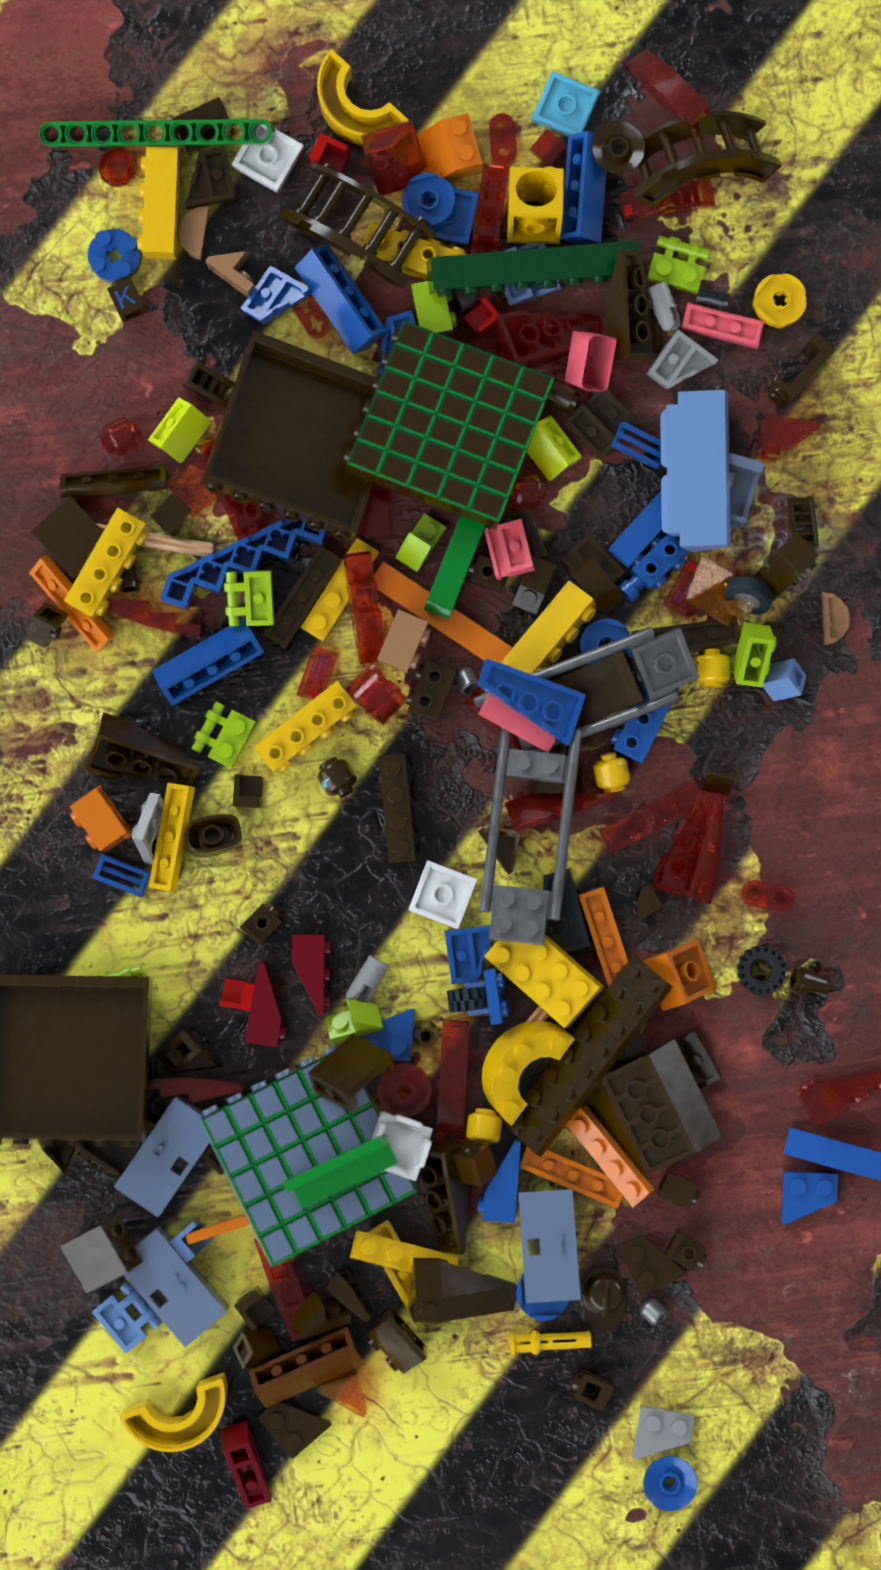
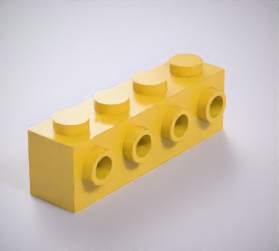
M146 147V156H141V171L145 172V182H140V198H144V208H139V224H143V232L138 234V250H142L145 259L177 260L181 155L178 148Z
M369 222L361 247L364 244L368 245L381 222L376 224ZM390 228L376 250L378 252L377 257L387 264L389 261L392 262L410 231L402 230L398 232ZM427 238L426 241L418 239L401 267L403 269L401 273L428 281L426 261L430 257L464 255L467 252L459 247H452L450 249L441 246V243L435 239Z
M117 508L64 602L95 620L98 615L102 616L108 608L109 602H107V599L111 592L116 593L123 579L120 577L125 569L129 570L134 563L136 556L133 554L138 545L142 547L149 536V532H147L149 527L146 523Z
M568 581L502 660V664L531 674L546 668L550 663L556 662L561 656V649L567 642L571 643L577 637L580 626L584 622H589L594 616L595 608L597 607L594 599L571 581Z
M336 681L253 747L273 772L276 769L282 772L293 763L290 759L298 752L302 756L314 747L311 743L314 739L320 736L323 740L335 730L332 725L338 720L344 723L356 714L353 709L357 705L339 682Z

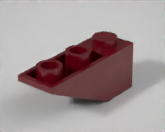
M293 934L292 963L319 1016H324L325 1010H330V994L325 993V983H330V967H325V956H330V940H326V934Z

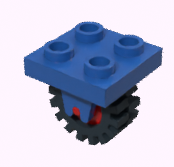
M496 967L484 970L485 980L464 983V988L447 991L450 1013L468 1011V1016L490 1013L491 1025L503 1023L507 1020L508 1014H511L509 998H504L503 991L504 988H507V978Z

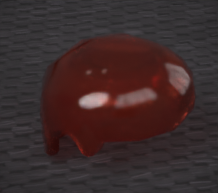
M115 146L107 149L100 156L98 170L101 179L112 187L120 188L130 185L136 179L138 162L131 151Z

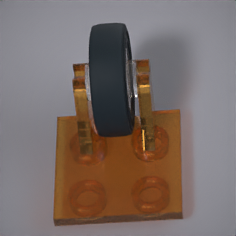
M701 555L683 600L727 626L733 615L740 613L761 615L768 612L774 595L765 583L751 577H737L704 555Z

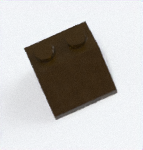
M392 1307L367 1330V1335L369 1336L367 1341L376 1351L381 1349L387 1356L386 1362L394 1371L399 1369L405 1374L427 1358V1346Z

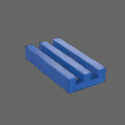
M621 422L611 447L654 469H658L660 466L659 460L661 459V440L626 422ZM624 430L656 446L657 450L624 434ZM622 439L653 455V459L619 443Z
M102 853L92 878L142 898L151 872ZM108 861L144 876L143 880L104 865V862ZM102 870L140 885L139 890L101 876L100 872Z

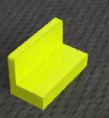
M178 397L148 441L165 451L177 462L183 463L211 424V420L192 404Z
M551 415L537 423L526 452L548 481H552L563 470L577 463L582 456Z

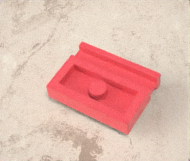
M521 519L500 524L497 530L493 528L484 529L497 580H501L502 577H512L535 570Z

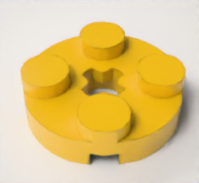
M790 274L769 275L756 288L752 305L761 321H764L769 326L782 329L792 325L802 316L807 302L806 291L803 284ZM784 295L786 297L784 300L786 305H775L773 296L780 297Z

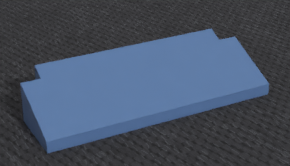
M726 390L678 392V404L666 405V409L662 411L660 416L661 464L667 468V475L663 476L661 480L662 530L673 537L680 536V547L690 552L731 547L728 392Z

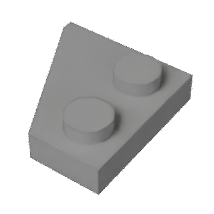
M676 330L646 374L665 389H669L715 364L718 359L680 330Z
M640 1405L632 1453L633 1459H639L690 1443L694 1414Z

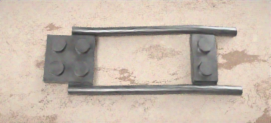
M648 627L531 674L542 679H548L625 648H630L629 650L650 701L576 729L582 731V739L678 701L679 697L675 688L699 678L680 628L654 637L652 628ZM488 692L473 698L477 708L484 704L489 694ZM518 737L523 750L546 753ZM556 739L550 750L555 749L561 742Z
M501 727L479 911L492 912L489 932L490 940L543 946L546 919L560 920L582 735L581 730H574L568 756L562 754L517 749L509 750L511 733ZM506 776L510 778L565 783L552 892L493 885Z

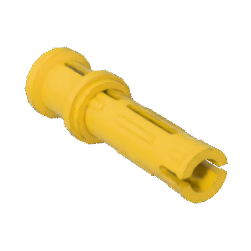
M532 1330L531 1333L515 1334L514 1331H509L510 1356H515L516 1353L532 1352L533 1355H538L540 1350L591 1348L590 1331L539 1334V1331ZM575 1339V1342L553 1343V1340ZM518 1342H529V1344H522V1345H518L517 1343H518Z

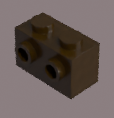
M426 660L425 665L420 664L414 678L418 680L415 690L410 689L405 704L409 705L408 712L438 723L457 671Z

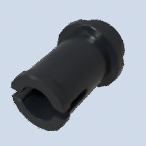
M699 287L696 304L700 303L718 307L721 311L722 308H728L731 293H726L724 289L721 292Z

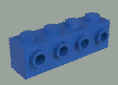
M590 131L568 135L560 239L574 245L599 244L602 237L607 171L602 169L593 157L592 142L595 133Z
M329 244L311 249L295 266L302 281L310 288L317 303L328 316L331 324L336 328L352 354L369 349L387 332Z
M245 618L239 620V626L226 627L152 670V673L171 706L263 654L264 651L251 628L246 626Z
M640 681V684L647 699L634 704V706L627 707L626 710L650 701L642 681ZM671 704L626 721L622 730L617 728L610 743L614 744L612 751L638 764H642Z

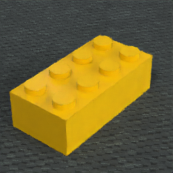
M546 934L544 935L543 946L497 941L484 956L564 1028L570 1027L604 987Z

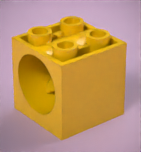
M510 167L507 243L560 244L563 217L564 169L554 167ZM539 201L546 205L530 206L525 204V202Z

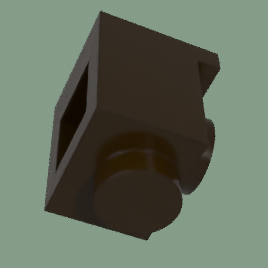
M479 555L478 561L472 559L467 573L472 576L470 583L498 593L501 592L506 578L502 577L501 580H497L492 559ZM486 567L491 568L493 571L492 575L485 576L482 572L483 569Z
M44 602L32 617L26 639L43 648L49 646L51 640L56 641L62 631L61 625L67 619L68 613Z
M263 903L240 928L258 945H261L283 922L279 918L282 914L271 903L268 907ZM261 917L266 918L268 921L265 928H261L258 925V920Z
M676 1229L663 1250L667 1257L675 1260L692 1272L695 1267L700 1269L708 1257L705 1254L707 1248L703 1244L679 1229ZM686 1249L693 1250V1254L689 1258L683 1255Z
M584 1369L581 1375L576 1373L570 1388L574 1390L572 1393L574 1399L603 1412L614 1390V1385L612 1381ZM588 1383L595 1384V1388L592 1391H587L585 1386Z

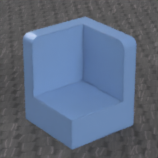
M794 658L770 664L768 675L765 676L763 688L773 701L800 696L803 691L806 675Z
M198 1218L170 1241V1244L186 1263L213 1240V1237L188 1244L186 1235L190 1231L205 1227Z

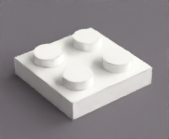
M264 124L260 125L256 130V135L260 140L268 135V128ZM276 130L275 139L270 144L242 145L232 163V167L278 193L302 153L304 145Z
M427 860L408 910L458 929L477 879Z

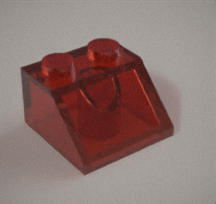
M413 120L361 135L368 165L378 194L382 196L405 189L409 181L427 167Z
M767 414L759 426L754 456H760L762 461L775 463L810 440L819 430L820 423Z

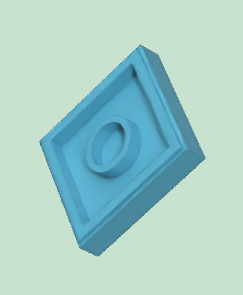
M552 71L531 118V122L567 137L571 134L584 132L600 91Z

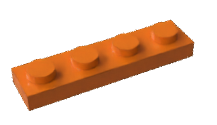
M48 555L41 557L29 572L30 575L56 606L68 613L67 619L96 653L102 651L115 634L99 615L95 620L64 602L73 584Z
M601 887L578 896L609 987L628 963V959L605 889Z
M585 1105L580 1108L567 1123L568 1128L629 1204L635 1207L655 1189L588 1106Z
M526 1146L519 1163V1168L618 1209L623 1195L605 1173L548 1149L542 1157H539Z

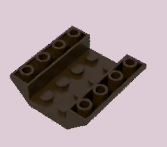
M675 1038L651 1049L650 1053L607 1072L586 1099L592 1113L643 1176L689 1157L722 1137V1133Z

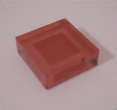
M546 128L530 147L529 151L545 165L551 167L566 149L567 145Z

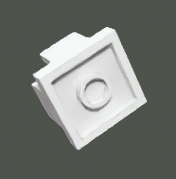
M380 1112L372 1139L385 1133L398 1159V1164L384 1171L416 1181L420 1168H423L432 1143L429 1139L433 1129L423 1126V1123L399 1115L394 1116Z

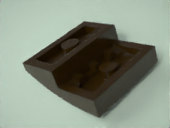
M609 388L603 392L597 391L565 421L570 429L600 460L614 449L611 445L621 422H626L634 427L641 423ZM624 430V432H623V433L626 434V435H629V434H630L629 432H627V431H625V430Z
M697 1030L676 1040L700 1089L721 1079L722 1075Z

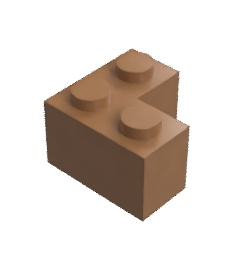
M398 609L377 658L378 662L407 674L410 668L415 670L420 658L417 652L420 646L426 647L431 635V630L428 629V622Z

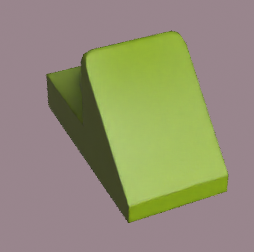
M424 513L413 531L407 535L395 558L415 572H418L445 532L446 527Z
M347 1000L348 1011L325 1017L332 1044L343 1042L352 1033L360 1037L384 1030L379 1007L376 1004Z

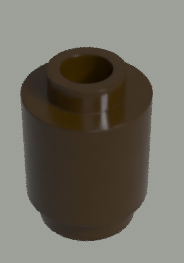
M555 378L545 403L568 413L570 409H576L581 395L577 394V387Z

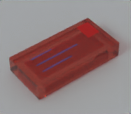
M633 190L619 194L625 221L675 206L673 194L666 197L654 208L636 200L632 192Z
M687 558L662 605L686 617L711 570Z
M313 645L297 696L312 701L327 689L339 653Z

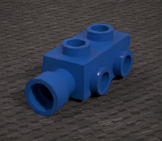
M660 534L649 545L652 550L646 555L641 553L631 563L633 568L630 573L633 577L628 581L625 580L618 587L628 601L631 603L640 596L639 592L644 587L648 591L652 587L656 590L660 588L668 579L665 574L671 568L676 572L687 561L684 556L688 550L680 547V536L673 537L667 534L663 537ZM670 546L674 550V554H667L665 547ZM653 565L655 572H647L646 566Z

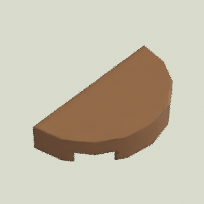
M209 206L190 210L182 218L178 228L179 240L184 250L191 257L199 260L202 258L210 210Z
M822 592L823 640L825 646L835 643L844 636L849 628L850 613L847 605L840 598L832 593Z

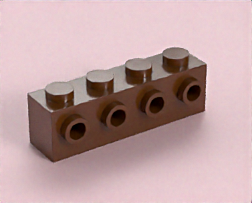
M344 1327L249 1370L254 1392L264 1407L268 1408L364 1365V1361L357 1341L349 1328Z

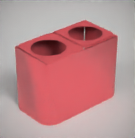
M573 331L565 382L588 391H605L610 380L617 341L612 338L615 337Z

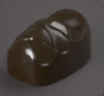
M220 814L205 816L191 821L184 835L187 852L194 857H212L239 847L242 843L239 820L233 815Z

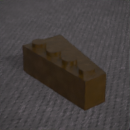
M795 533L752 578L765 583L772 590L774 601L791 584L795 587L816 568L818 564L815 560L820 554L798 533Z

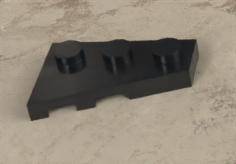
M571 868L566 869L560 920L546 919L545 934L565 952L592 945ZM554 873L544 875L543 890L552 892Z

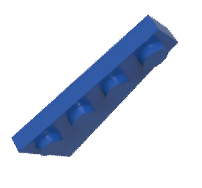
M485 659L477 685L564 745L570 746L586 694L494 660Z

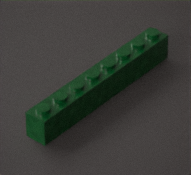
M639 241L430 257L426 261L429 294H437L438 298L453 296V292L462 291L465 296L479 294V290L489 289L490 293L505 292V288L515 287L516 291L530 290L533 285H541V289H550L557 287V283H567V287L583 285V281H592L593 285L608 283V279L613 278L618 250H639Z

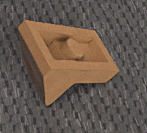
M246 252L209 256L206 259V264L210 270L247 298L254 290V279L242 270L238 273L248 259Z

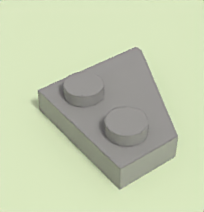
M150 793L147 801L142 804L138 825L136 824L132 830V839L144 863L153 865L154 859L152 853L153 841L158 838L164 805L160 794Z

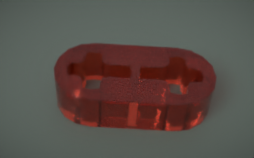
M310 295L304 299V301L309 300L307 306L310 312L306 313L302 307L297 308L298 303L292 306V310L305 332L313 339H320L327 334L329 325L317 302ZM313 316L317 323L323 322L321 324L322 330L319 332L316 329L310 330L312 323L309 318Z

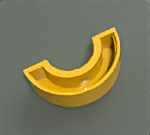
M331 49L322 61L317 78V91L321 112L330 128L344 140L365 147L387 145L404 136L409 131V120L390 102L382 108L375 110L360 109L351 103L346 96V87L352 78L351 66Z
M529 1021L516 1025L495 1041L485 1058L482 1069V1085L485 1096L490 1105L511 1126L527 1106V1103L521 1098L518 1089L519 1078L523 1069L531 1061L540 1057H552L560 1060L575 1039L559 1025L547 1021Z
M223 1372L199 1381L196 1387L198 1397L196 1406L183 1416L171 1417L163 1415L153 1407L148 1399L124 1408L119 1415L127 1431L138 1442L151 1449L163 1452H178L190 1449L204 1441L214 1431L221 1419L228 1396L226 1374Z

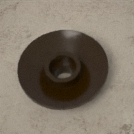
M617 120L604 124L598 129L592 142V153L595 161L602 169L613 174H624L635 169L642 161L645 152V142L641 132L634 125L626 121ZM613 147H620L622 149V153L615 154L613 152Z

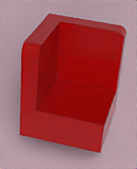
M320 133L309 155L310 164L322 165L323 162H326L334 167L337 172L341 173L350 156L349 146Z
M483 296L480 299V304L466 314L463 320L480 340L500 324L501 315L488 299Z
M229 978L225 979L219 1006L250 1011L255 983Z

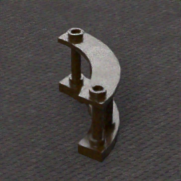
M710 111L683 116L653 128L642 135L645 142V152L638 168L643 182L632 191L634 198L654 208L666 197L682 189L681 184L695 178L697 182L718 178L721 173H734L735 177L749 178L764 183L782 166L779 158L763 153L756 134L766 125L765 120L740 112ZM722 135L726 149L708 152L703 136ZM734 137L747 141L750 150L737 148ZM692 138L697 155L678 161L673 144ZM663 149L668 166L652 175L647 159Z
M323 162L322 165L311 163L309 167L318 173L319 176L300 207H296L294 211L284 208L279 217L299 232L319 239L320 236L330 241V246L349 257L353 254L361 260H366L364 263L365 267L389 284L404 288L409 279L401 274L403 271L401 267L421 235L435 238L437 234L429 228L430 222L421 216L415 218L372 189L337 172L334 167L326 162ZM327 181L336 184L319 214L310 218L308 213ZM349 189L361 195V198L342 229L339 228L336 232L327 227L328 223L326 221L345 190ZM372 201L388 212L368 245L364 244L361 247L351 240V233ZM399 218L413 229L392 262L389 261L387 264L377 257L378 252L376 250L395 219Z

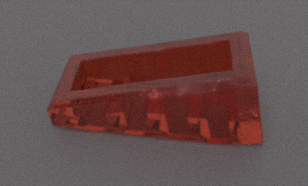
M711 180L685 182L681 184L682 189L658 203L660 216L714 207L715 200ZM699 188H701V190H702L703 201H700V198H699V193H698V189H699ZM689 190H691L693 202H690L688 194ZM678 192H680L682 203H679Z

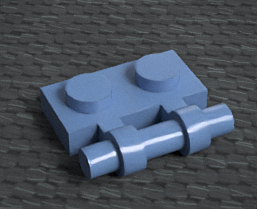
M128 1281L120 1287L121 1291L126 1295L124 1299L120 1301L113 1293L92 1311L93 1315L125 1353L129 1352L148 1335L142 1328L146 1322L153 1329L162 1323L155 1315V1311L140 1297L139 1292ZM131 1303L141 1314L137 1319L126 1308Z

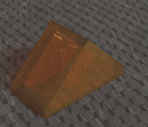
M357 1370L339 1375L318 1385L317 1392L359 1416L365 1417L367 1404Z

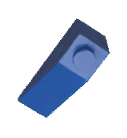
M514 1138L497 1167L498 1173L490 1179L485 1187L484 1197H478L477 1213H482V1220L515 1223L521 1141L518 1138Z

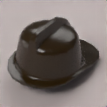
M595 1267L588 1272L583 1281L584 1317L588 1324L596 1330L608 1331L620 1325L625 1317V1284L620 1273L612 1267Z

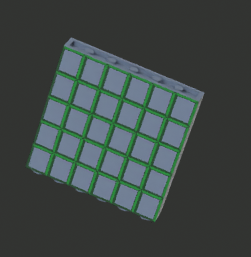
M337 1044L323 1051L325 1056L317 1060L312 1056L300 1062L301 1068L292 1073L288 1068L276 1074L277 1080L268 1085L264 1080L252 1086L253 1092L244 1097L240 1092L226 1099L228 1105L220 1109L216 1104L202 1111L204 1117L199 1119L270 1267L290 1259L418 1191L413 1180L381 1171L305 1208L300 1207L293 1190L287 1193L283 1182L363 1144L373 1137L380 1114L366 1086L356 1094L359 1107L352 1113L315 1093L308 1072L337 1048Z

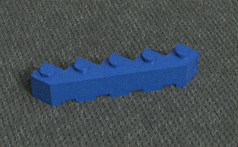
M286 519L280 520L249 537L228 545L214 554L212 553L193 562V564L181 570L178 569L170 573L160 600L164 604L189 612L197 587L223 595L226 572L235 571L244 575L245 571H259L264 555L290 563L298 538L324 546L328 531L312 530L306 523L298 520L297 522H291Z

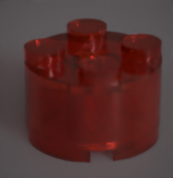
M370 663L344 690L352 698H355L359 705L383 726L402 707L407 697L393 681L387 680L382 675L383 673L373 663Z
M409 1061L394 1063L396 1072L390 1075L384 1071L380 1077L377 1088L378 1098L384 1109L391 1115L409 1118L420 1113L428 1105L431 1097V1081L427 1072L416 1063ZM403 1083H408V1088L412 1089V1092H407L406 1096L401 1095V1091L397 1090V1087H402Z

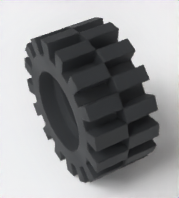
M754 946L751 949H747L739 958L740 961L736 967L738 969L737 977L740 979L742 986L751 992L762 995L773 993L782 986L783 980L785 981L786 979L785 972H787V967L785 966V960L773 948ZM763 959L770 963L772 972L769 978L761 981L752 975V966L756 961Z

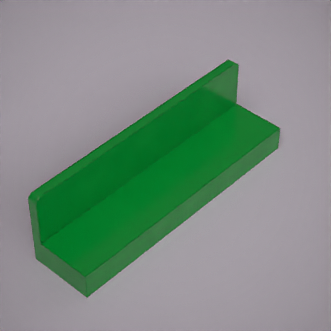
M384 1133L283 1182L287 1193L293 1190L300 1207L305 1208L398 1164V1159Z

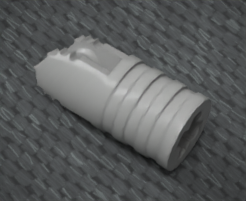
M662 282L645 291L648 299H652L654 307L652 310L659 324H661L662 330H679L682 327V323L679 319L677 306L671 295L668 283Z
M369 955L348 989L346 998L350 1000L358 998V1001L368 1003L390 967L381 960Z

